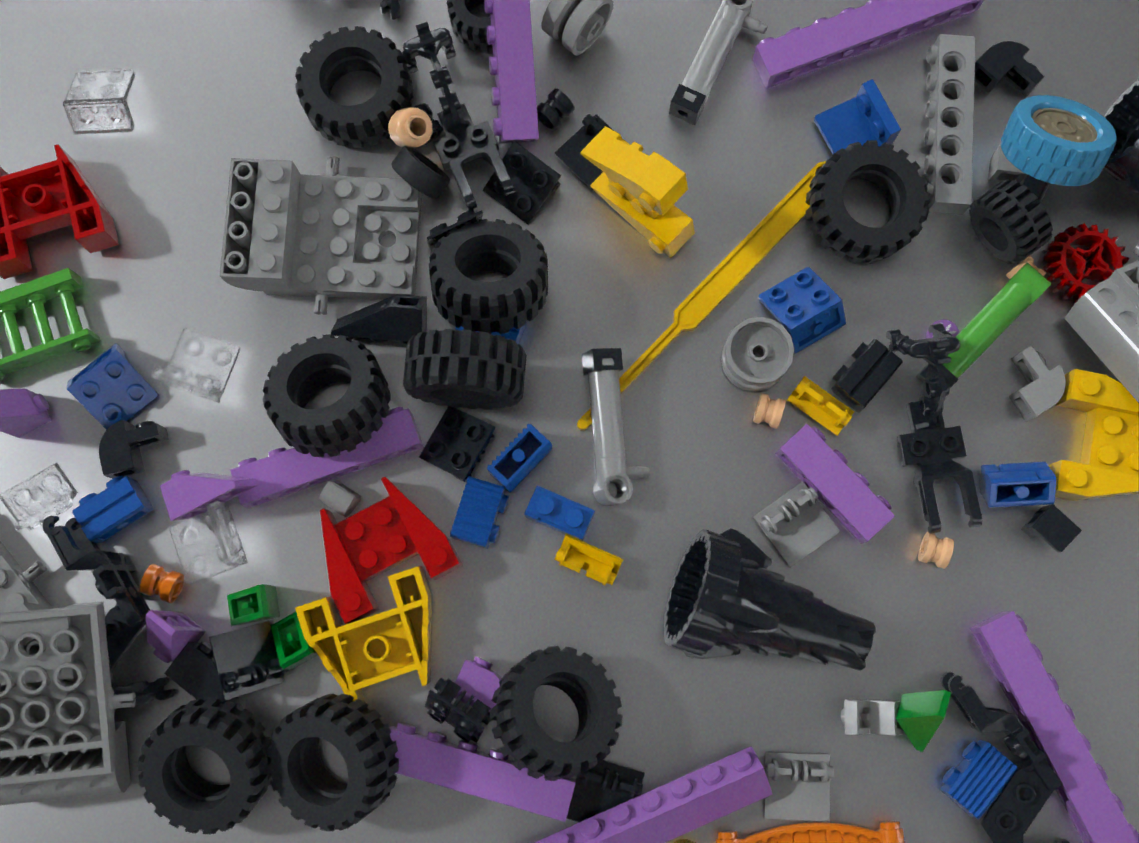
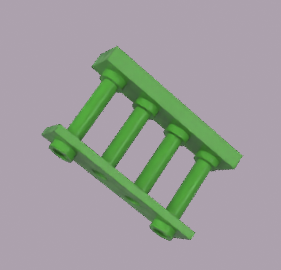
M70 268L0 291V317L3 320L13 354L0 359V381L4 379V375L72 351L81 352L91 348V344L101 341L99 335L88 328L84 330L82 328L72 294H74L75 290L83 288L84 285L81 276ZM60 297L71 334L54 340L44 304L46 300ZM31 307L42 344L25 350L15 314L18 310Z

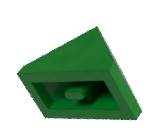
M262 584L227 595L231 626L280 617L276 586Z
M296 611L271 625L279 663L283 670L294 669L318 655L304 639Z
M938 690L902 695L895 719L916 750L923 752L946 715L951 692Z

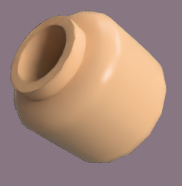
M413 107L404 108L396 111L391 116L388 132L396 145L416 148L425 145L430 139L432 122L425 111Z

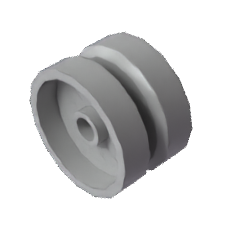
M551 0L544 13L541 28L555 40L562 38V45L577 56L586 51L605 28L613 10V1Z
M758 316L743 320L733 328L723 346L721 364L724 374L733 385L741 390L759 392L770 389L781 380L793 361L794 346L792 338L784 326L773 319ZM759 353L761 357H756L755 354Z

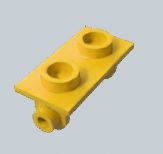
M806 376L802 378L787 399L788 402L836 436L848 424L855 412Z
M566 534L554 560L560 562L559 566H565L580 573L581 569L586 570L585 576L602 583L604 586L606 583L612 586L624 559Z

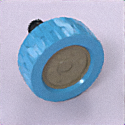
M1036 95L1023 99L1014 108L1001 138V149L1005 157L1016 168L1027 174L1023 185L1042 201L1050 183L1061 186H1081L1097 179L1110 158L1116 145L1117 137L1111 123L1090 107L1063 97Z

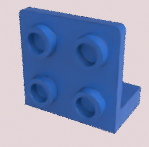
M873 79L861 85L856 97L817 114L814 118V122L832 154L841 148L846 149L849 144L860 142L863 145L867 140H876L878 146H881L884 142L893 144L901 131Z
M810 267L804 268L759 294L760 302L790 334L795 354L846 325L842 299Z
M117 343L82 369L67 383V390L106 430L118 421H127L157 397L156 390L127 361L124 350Z

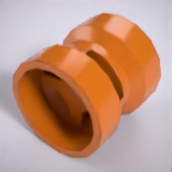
M151 564L141 579L140 592L148 596L158 595L162 601L173 603L182 590L184 574L176 571L166 572L162 566Z

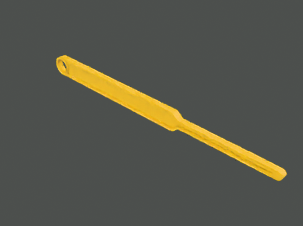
M826 161L816 164L674 310L673 323L619 378L620 394L631 385L681 332L694 331L806 215V210L810 207V205L805 203L806 194L811 190L809 185L816 175V171ZM591 408L577 422V427L580 431H585L592 425Z

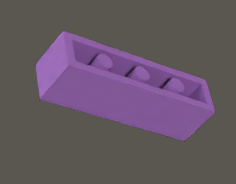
M806 424L775 454L805 483L808 489L812 487L816 491L818 499L861 544L868 542L895 517L890 511L892 509L891 505L881 495L876 496L868 488L870 484L859 472L854 473L846 465L848 461L837 449L832 450L824 442L826 438L819 429L814 426L811 428Z

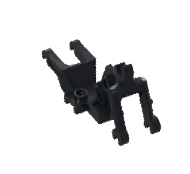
M427 21L416 25L418 36L407 40L403 44L402 53L410 74L418 71L416 56H422L431 60L434 68L429 73L435 88H441L443 96L438 97L443 111L437 113L446 137L435 140L433 143L444 171L452 170L468 210L477 208V204L464 175L463 168L465 163L482 158L494 168L506 196L515 193L511 179L498 153V150H500L488 120L474 125L465 104L460 105L455 91L450 93L448 85L453 83L447 66L441 67L437 58L441 47L447 60L456 56L449 30L438 28L430 31Z
M942 323L929 325V333H933V338L912 340L908 335L904 336L901 334L899 329L887 331L886 338L890 339L889 351H900L903 355H909L912 358H922L928 362V372L919 401L906 404L911 433L897 436V442L901 446L903 456L901 461L902 467L918 465L913 484L920 494L924 518L929 522V534L941 532V521L933 489L935 479L953 476L959 485L965 513L970 516L969 527L981 526L983 521L972 471L952 460L967 456L961 426L945 428L942 415L943 404L946 396L949 395L950 387L948 379L944 375L942 364L951 363V358L948 357V354L959 350L960 341L947 332Z
M48 516L43 521V531L48 535L65 569L91 571L96 579L95 586L99 593L106 599H115L116 601L115 607L110 609L105 616L110 679L114 694L135 692L136 697L134 699H136L137 705L148 704L154 698L166 700L173 697L176 689L164 690V686L170 680L168 677L158 678L150 683L148 681H141L119 687L112 679L113 669L146 625V614L150 610L142 596L143 593L140 592V586L136 585L131 573L136 571L135 567L125 564L122 553L101 550L97 543L90 542L81 527L76 529V526L79 525L76 518L69 519L65 526L54 527L55 523L59 521V517Z
M950 671L946 672L941 677V685L945 690L951 692V698L970 726L980 733L1004 732L1006 736L1002 739L1014 756L1017 754L1021 760L1025 759V763L1015 772L981 821V826L993 843H1024L1025 832L1052 792L1063 784L1045 760L1047 758L1045 754L1037 748L1030 738L1028 729L1022 726L1016 715L1004 709L984 706L973 688L969 685L965 686L961 682L962 676L954 675ZM1060 839V840H1058V841L1055 842V843H1070V842L1067 841L1066 839Z

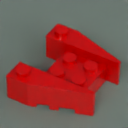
M59 144L54 145L57 156L55 161L8 174L0 167V277L3 279L33 271L26 238L69 225L73 227L75 240L90 253L119 245L112 216L75 161Z
M386 477L381 478L389 496L337 523L331 511L325 508L320 510L330 593L345 624L361 620L380 610L367 581L418 554L431 579L434 580L463 566L450 539Z

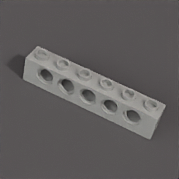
M939 34L934 45L929 46L927 53V63H931V72H929L926 82V89L930 91V100L927 102L925 115L926 118H930L925 133V146H929V155L926 156L924 162V173L928 174V185L924 188V191L930 193V203L927 204L929 213L963 215L972 203L975 36ZM945 66L952 68L954 72L948 71ZM944 93L951 95L954 100L948 99ZM943 121L950 122L953 128L946 126ZM942 148L950 150L953 156L945 154ZM941 176L948 177L952 184L945 183Z

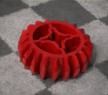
M1085 223L1079 224L1076 228L1070 226L1064 232H1059L1054 237V241L1047 245L1046 249L1049 252L1043 256V260L1048 263L1043 267V270L1051 274L1046 279L1050 283L1054 282L1056 284L1053 292L1063 291L1062 300H1068L1073 296L1075 304L1086 292L1096 286L1082 283V280L1089 279L1102 282L1110 278L1116 269L1128 263L1130 258L1121 255L1125 251L1126 246L1118 247L1116 245L1119 236L1110 238L1108 237L1109 229H1103L1099 232L1097 224L1087 228ZM1071 245H1084L1090 248L1088 250H1083L1079 247L1075 249Z

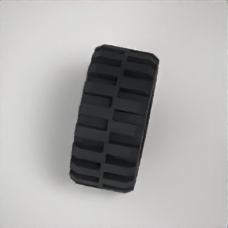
M355 26V30L341 27L338 28L339 32L331 34V31L323 34L324 39L319 42L314 40L309 45L311 51L302 54L299 60L302 67L298 66L295 74L298 81L295 84L296 93L311 125L316 131H320L324 138L329 141L335 139L337 145L344 147L348 146V143H352L354 148H363V143L370 142L371 146L379 144L378 139L384 136L386 139L390 138L388 124L391 116L398 110L412 107L411 100L414 98L412 80L400 49H396L395 43L390 38L385 37L383 39L382 34L374 29L368 33L365 27ZM366 70L382 78L377 92L364 103L346 106L330 100V92L333 85L346 73Z
M867 140L863 145L860 142L849 144L846 149L841 148L834 153L813 177L809 185L811 190L806 194L805 203L810 205L806 210L807 220H813L814 225L810 228L813 235L819 234L823 239L820 244L825 249L832 247L835 250L834 256L842 259L847 255L849 256V262L859 263L863 259H865L866 263L876 262L881 258L885 259L905 247L922 230L921 223L927 220L929 210L924 208L930 203V193L924 191L928 182L926 176L920 177L918 170L921 167L916 161L911 163L907 159L909 154L903 149L896 152L893 150V144L884 142L881 146H878L876 140ZM856 178L866 179L877 184L885 192L890 205V216L884 226L879 228L867 227L858 223L850 216L843 201V188L846 182Z
M479 219L478 223L472 224L469 221L462 224L459 229L456 227L451 229L446 234L447 237L443 236L437 242L436 247L430 254V263L428 264L432 298L439 314L444 319H448L450 324L457 328L462 326L464 330H471L472 332H486L490 335L491 332L504 334L508 333L511 328L515 327L517 330L526 324V320H533L538 315V311L544 307L546 296L548 295L547 253L544 251L542 243L537 238L535 239V235L529 230L525 229L523 231L520 225L513 222L511 225L506 224L505 220L496 219L495 222H491L487 219ZM487 271H497L510 275L494 282H479L469 279L475 274Z
M454 329L420 332L412 336L407 344L403 387L411 397L421 399L423 402L435 403V405L468 409H502L506 406L512 407L523 398L527 355L523 347L517 344L516 341L512 339L507 340L500 335Z
M332 334L323 335L319 339L315 336L307 338V342L301 345L296 343L291 346V351L287 354L283 352L277 359L278 364L276 366L272 365L267 374L269 380H265L263 386V405L267 410V415L284 441L289 446L294 447L296 451L302 454L310 453L313 457H324L326 453L330 457L338 456L344 450L351 452L357 449L356 445L363 442L365 444L372 438L371 433L373 431L378 432L383 425L381 418L387 417L390 408L388 403L391 400L388 382L375 355L360 341H352L351 337L343 335L335 338ZM337 382L350 383L346 393L332 405L320 409H305L310 397L320 388Z
M550 646L544 651L539 649L523 658L499 681L500 687L494 691L492 701L496 703V706L490 709V720L497 723L492 732L494 738H500L504 745L499 748L503 755L507 756L510 754L514 758L512 765L518 770L524 767L528 768V776L537 779L544 775L546 781H556L560 778L565 780L596 766L597 762L605 759L610 753V747L616 744L619 733L615 729L622 726L623 717L617 713V709L622 707L620 696L615 697L613 689L617 688L613 678L611 680L607 679L604 675L607 670L601 663L597 666L593 664L592 656L585 652L579 656L577 655V650L571 647H565L560 651V647ZM549 685L565 692L575 704L578 712L579 726L573 741L568 743L557 741L548 736L537 723L533 711V698L539 686Z
M334 693L316 698L286 715L271 736L273 741L269 743L267 756L271 757V759L268 761L267 770L268 774H272L273 780L270 782L273 791L277 790L281 798L278 800L283 807L287 806L291 810L290 815L296 820H305L304 824L316 829L320 826V830L323 831L347 829L353 824H357L384 803L390 796V791L395 787L397 781L395 773L399 771V758H395V753L398 752L396 740H391L389 734L392 731L388 724L384 725L380 720L382 716L375 709H368L369 704L363 700L357 699L353 701L351 695L340 694L338 696ZM320 738L330 742L341 753L347 766L348 784L336 780L324 767L319 753Z
M208 698L205 702L202 699L190 701L187 705H181L150 733V736L145 740L141 748L142 755L138 758V770L142 772L138 775L140 787H145L146 789L143 795L148 804L152 802L156 807L154 812L160 818L165 816L169 819L168 824L175 828L183 826L186 832L195 834L199 830H202L203 834H215L218 830L227 831L232 829L236 823H241L250 814L268 790L267 787L273 779L272 774H268L267 770L268 761L271 759V757L267 756L268 746L272 741L270 736L265 737L263 734L265 727L260 721L256 723L251 718L253 714L247 709L241 711L237 709L238 704L228 700L221 704V699ZM186 746H202L216 753L228 769L230 784L218 785L200 778L188 763Z

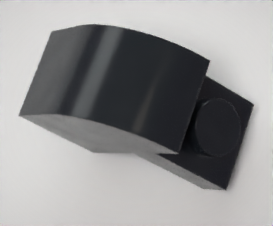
M1005 41L993 45L975 62L974 81L987 93H990L1005 78L1027 97L1045 76L1039 72L1034 64L1024 59L1030 49L1021 43Z
M125 420L118 421L110 426L103 434L99 444V459L103 476L113 479L118 476L126 477L144 472L140 448L169 440L167 429L154 421L138 423L136 429L133 424Z

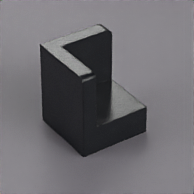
M1054 504L1041 507L1021 529L1030 538L1040 536L1057 552L1064 551L1082 531Z

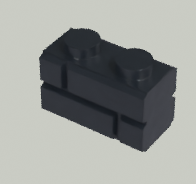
M873 339L869 345L862 342L851 355L855 359L851 366L848 368L843 365L832 377L836 383L831 388V391L846 401L856 412L862 411L903 363L901 358L892 351H889L877 339Z

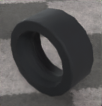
M404 146L391 163L392 168L400 177L416 190L432 199H437L450 182L448 175L439 166L414 148Z

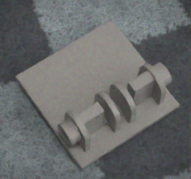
M803 481L753 516L754 520L790 568L840 532L817 501L818 494L812 487L808 489Z
M765 752V773L772 791V795L765 798V819L830 822V779L834 778V768L830 766V754Z

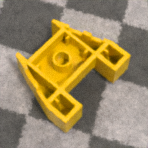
M605 126L580 152L583 157L603 171L590 185L591 188L643 235L655 252L659 254L663 252L672 258L695 234L693 219L674 206L676 201L688 190L686 173L656 152H653L650 156L642 152L644 150L642 145L635 141L630 145L622 139L621 134Z
M1079 369L1066 373L1065 391L1057 406L1087 412L1080 463L1059 460L1048 465L1056 475L1055 497L1080 501L1139 494V403L1122 383L1107 375Z
M422 566L388 576L396 601V608L343 626L332 596L295 607L304 639L323 661L322 664L328 672H331L341 686L343 693L351 695L353 701L361 699L366 702L361 688L414 670L418 671L422 687L431 682L432 595Z

